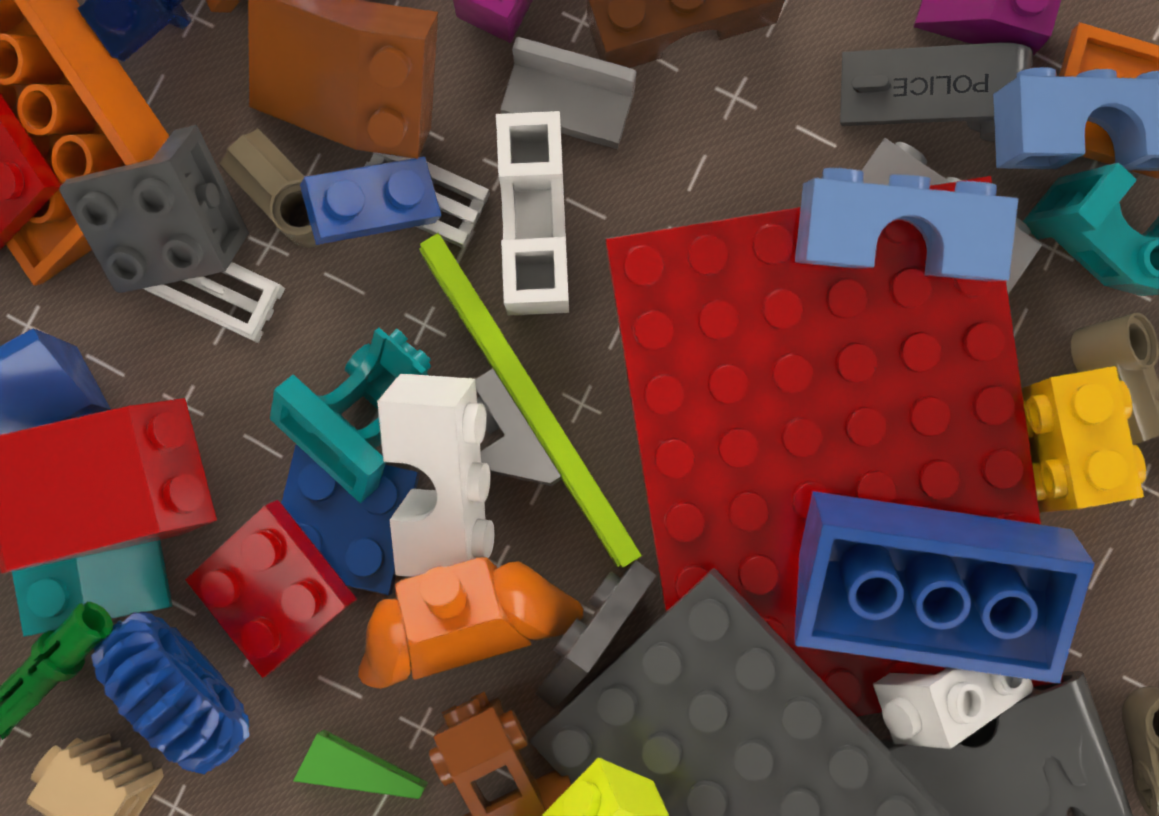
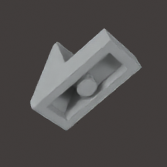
M492 368L475 379L476 391L480 395L477 397V404H483L486 410L487 432L491 434L500 428L505 435L481 451V463L489 465L491 474L552 486L562 480L558 470L494 369Z

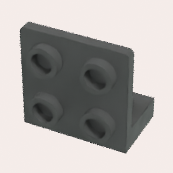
M197 125L174 130L152 160L67 179L59 188L113 289L118 293L225 272L249 234Z

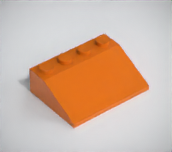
M0 0V93L61 185L67 179L152 160L169 138V135L78 1ZM60 190L6 244L33 286L45 283L92 250Z

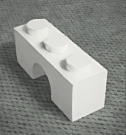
M560 111L496 114L498 174L503 218V240H501L503 293L507 315L569 313Z
M400 374L377 401L383 461L404 463L419 468L431 479L436 490L411 489L390 518L395 575L414 577L424 574L434 567H448L478 557L489 558L494 545V524L491 520H486L484 502L488 497L490 489V468L487 463H481L480 443L484 438L486 430V410L483 404H477L475 379Z

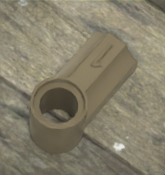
M259 128L249 134H243L227 148V152L219 165L272 220L289 241L296 246L304 248L320 246L315 243L310 224L299 228L290 226L291 212L299 204L305 203L300 188L304 175Z
M1132 313L1078 328L1073 333L1071 339V354L1078 372L1116 366L1118 378L1126 383L1132 399V414L1127 419L1132 444L1142 443L1158 437L1159 380L1154 365L1157 363L1159 356V344L1151 322L1141 313Z

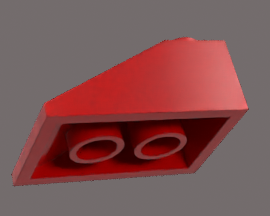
M185 398L130 405L0 435L1 574L177 537L217 521Z

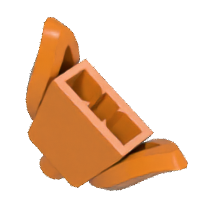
M478 557L448 567H434L424 574L399 581L395 584L396 599H384L377 603L368 622L365 653L359 665L358 677L363 684L382 689L408 679L410 673L412 678L416 680L532 645L531 639L541 640L565 634L576 619L580 621L583 618L584 608L576 599L550 583L528 565L519 561L508 562L498 568L488 558Z

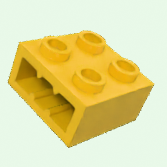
M1116 366L1050 377L1022 388L1039 513L1081 509L1144 497L1141 483H1144L1146 479L1145 460L1139 447L1132 444L1127 420L1132 414V399L1126 383L1118 378Z

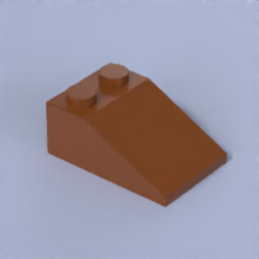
M248 0L249 107L355 150L418 159L431 130L438 12L360 0Z

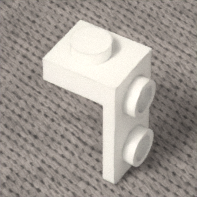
M946 668L937 675L889 673L873 684L882 708L883 720L891 733L894 744L948 749L960 743L1033 691L1031 679L955 668Z

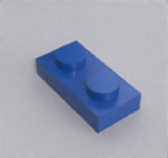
M425 157L306 176L300 184L316 245L433 224L442 216Z

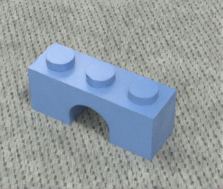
M1030 68L1018 72L1013 81L993 94L996 168L1058 169L1085 154V125L1087 121L1101 126L1109 134L1114 145L1115 163L1119 162L1126 170L1159 171V71L1143 73L1136 78H1117L1115 70L1094 69L1082 72L1077 77L1056 76V70L1053 68Z
M824 168L822 179L814 178L803 183L795 256L796 263L858 269L874 267L878 237L888 223L898 219L914 225L924 237L927 247L925 275L981 281L1009 280L1018 198L996 196V184L958 181L955 184V192L931 190L930 178L915 175H890L889 185L863 183V171L844 168Z

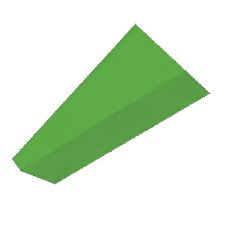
M325 729L316 734L293 780L295 782L420 799L428 784L427 781Z

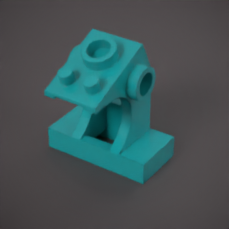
M1119 162L1059 177L1023 220L1034 237L1038 240L1052 237L1104 286L1139 296L1159 295V216L1143 234L1131 228L1122 216L1119 201L1137 179Z
M378 327L374 331L371 344L368 343L362 346L347 362L344 371L350 377L329 394L324 396L315 395L294 374L274 389L270 420L359 503L363 502L378 488L386 462L383 461V456L375 450L382 444L379 417L367 427L357 430L341 414L362 396L378 409L377 401L400 374L429 376L427 371L432 367L429 363L431 359L422 350L419 349L417 351L407 343L408 338L397 328L388 336Z

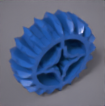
M143 611L140 613L133 612L123 622L119 620L113 626L110 635L94 648L95 652L91 656L96 678L105 686V695L112 699L119 708L118 713L126 717L133 725V730L139 732L148 741L151 748L160 750L168 761L178 763L183 770L206 774L230 759L240 750L239 745L250 736L249 718L244 712V705L234 695V689L226 683L220 672L194 646L193 642L183 637L176 627H170L163 618L155 617L153 614Z

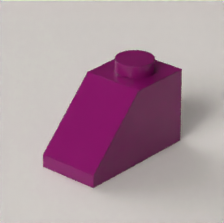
M921 0L913 27L969 44H1023L1032 49L1034 56L1052 35L1061 0Z

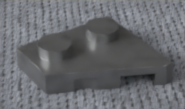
M637 560L621 578L610 572L588 601L597 608L596 612L586 625L576 619L558 642L554 651L562 657L535 694L553 708H556L587 675L657 575Z

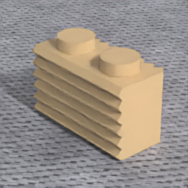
M110 733L85 742L80 738H75L66 749H61L57 745L53 746L37 764L31 775V780L37 785L28 797L27 804L45 816H138L164 777L162 768L153 769L152 761L143 762L141 754L132 756L131 747L122 749L120 740L111 742Z

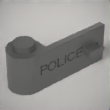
M986 43L842 52L841 126L966 121L970 129L980 132V139L995 142L993 94L1013 81L1018 72L1033 67V51L1030 47L1023 44Z

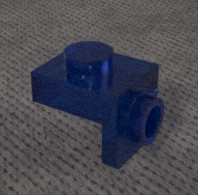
M86 0L77 8L110 55L123 62L169 23L184 29L192 22L181 6V3L185 0Z

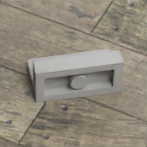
M516 37L512 49L514 66L500 109L501 114L560 111L561 134L618 149L634 96L637 71L529 39Z

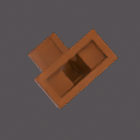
M485 691L471 697V700L458 706L454 705L442 711L441 713L446 723L442 724L433 736L437 746L429 750V755L443 785L447 786L454 782L470 810L469 813L463 816H542L572 785L568 775L562 777L556 770L538 779L532 776L519 752L520 749L529 745L524 730L512 709L505 713L503 712L501 701L498 697L489 701ZM506 765L518 788L490 802L484 797L475 780Z

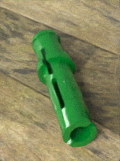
M86 602L84 605L82 603L78 604L56 630H49L43 633L35 641L31 648L30 657L0 686V737L2 740L11 733L12 729L60 681H68L74 678L85 665L86 655L110 635L113 630L111 616L99 604L93 602Z

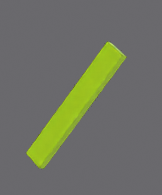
M439 232L420 243L421 248L419 250L425 263L558 470L562 481L616 567L620 566V568H623L641 557L642 555Z

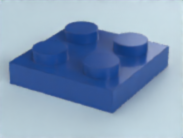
M295 445L281 504L346 586L386 595L392 594L396 575L390 518L409 491L417 489L420 473L385 465L378 488L363 502L359 503L298 445Z

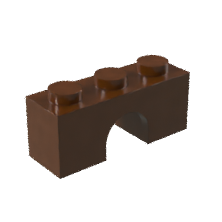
M587 0V22L599 59L632 68L661 59L663 51L667 46L693 33L716 30L720 41L776 24L785 0Z

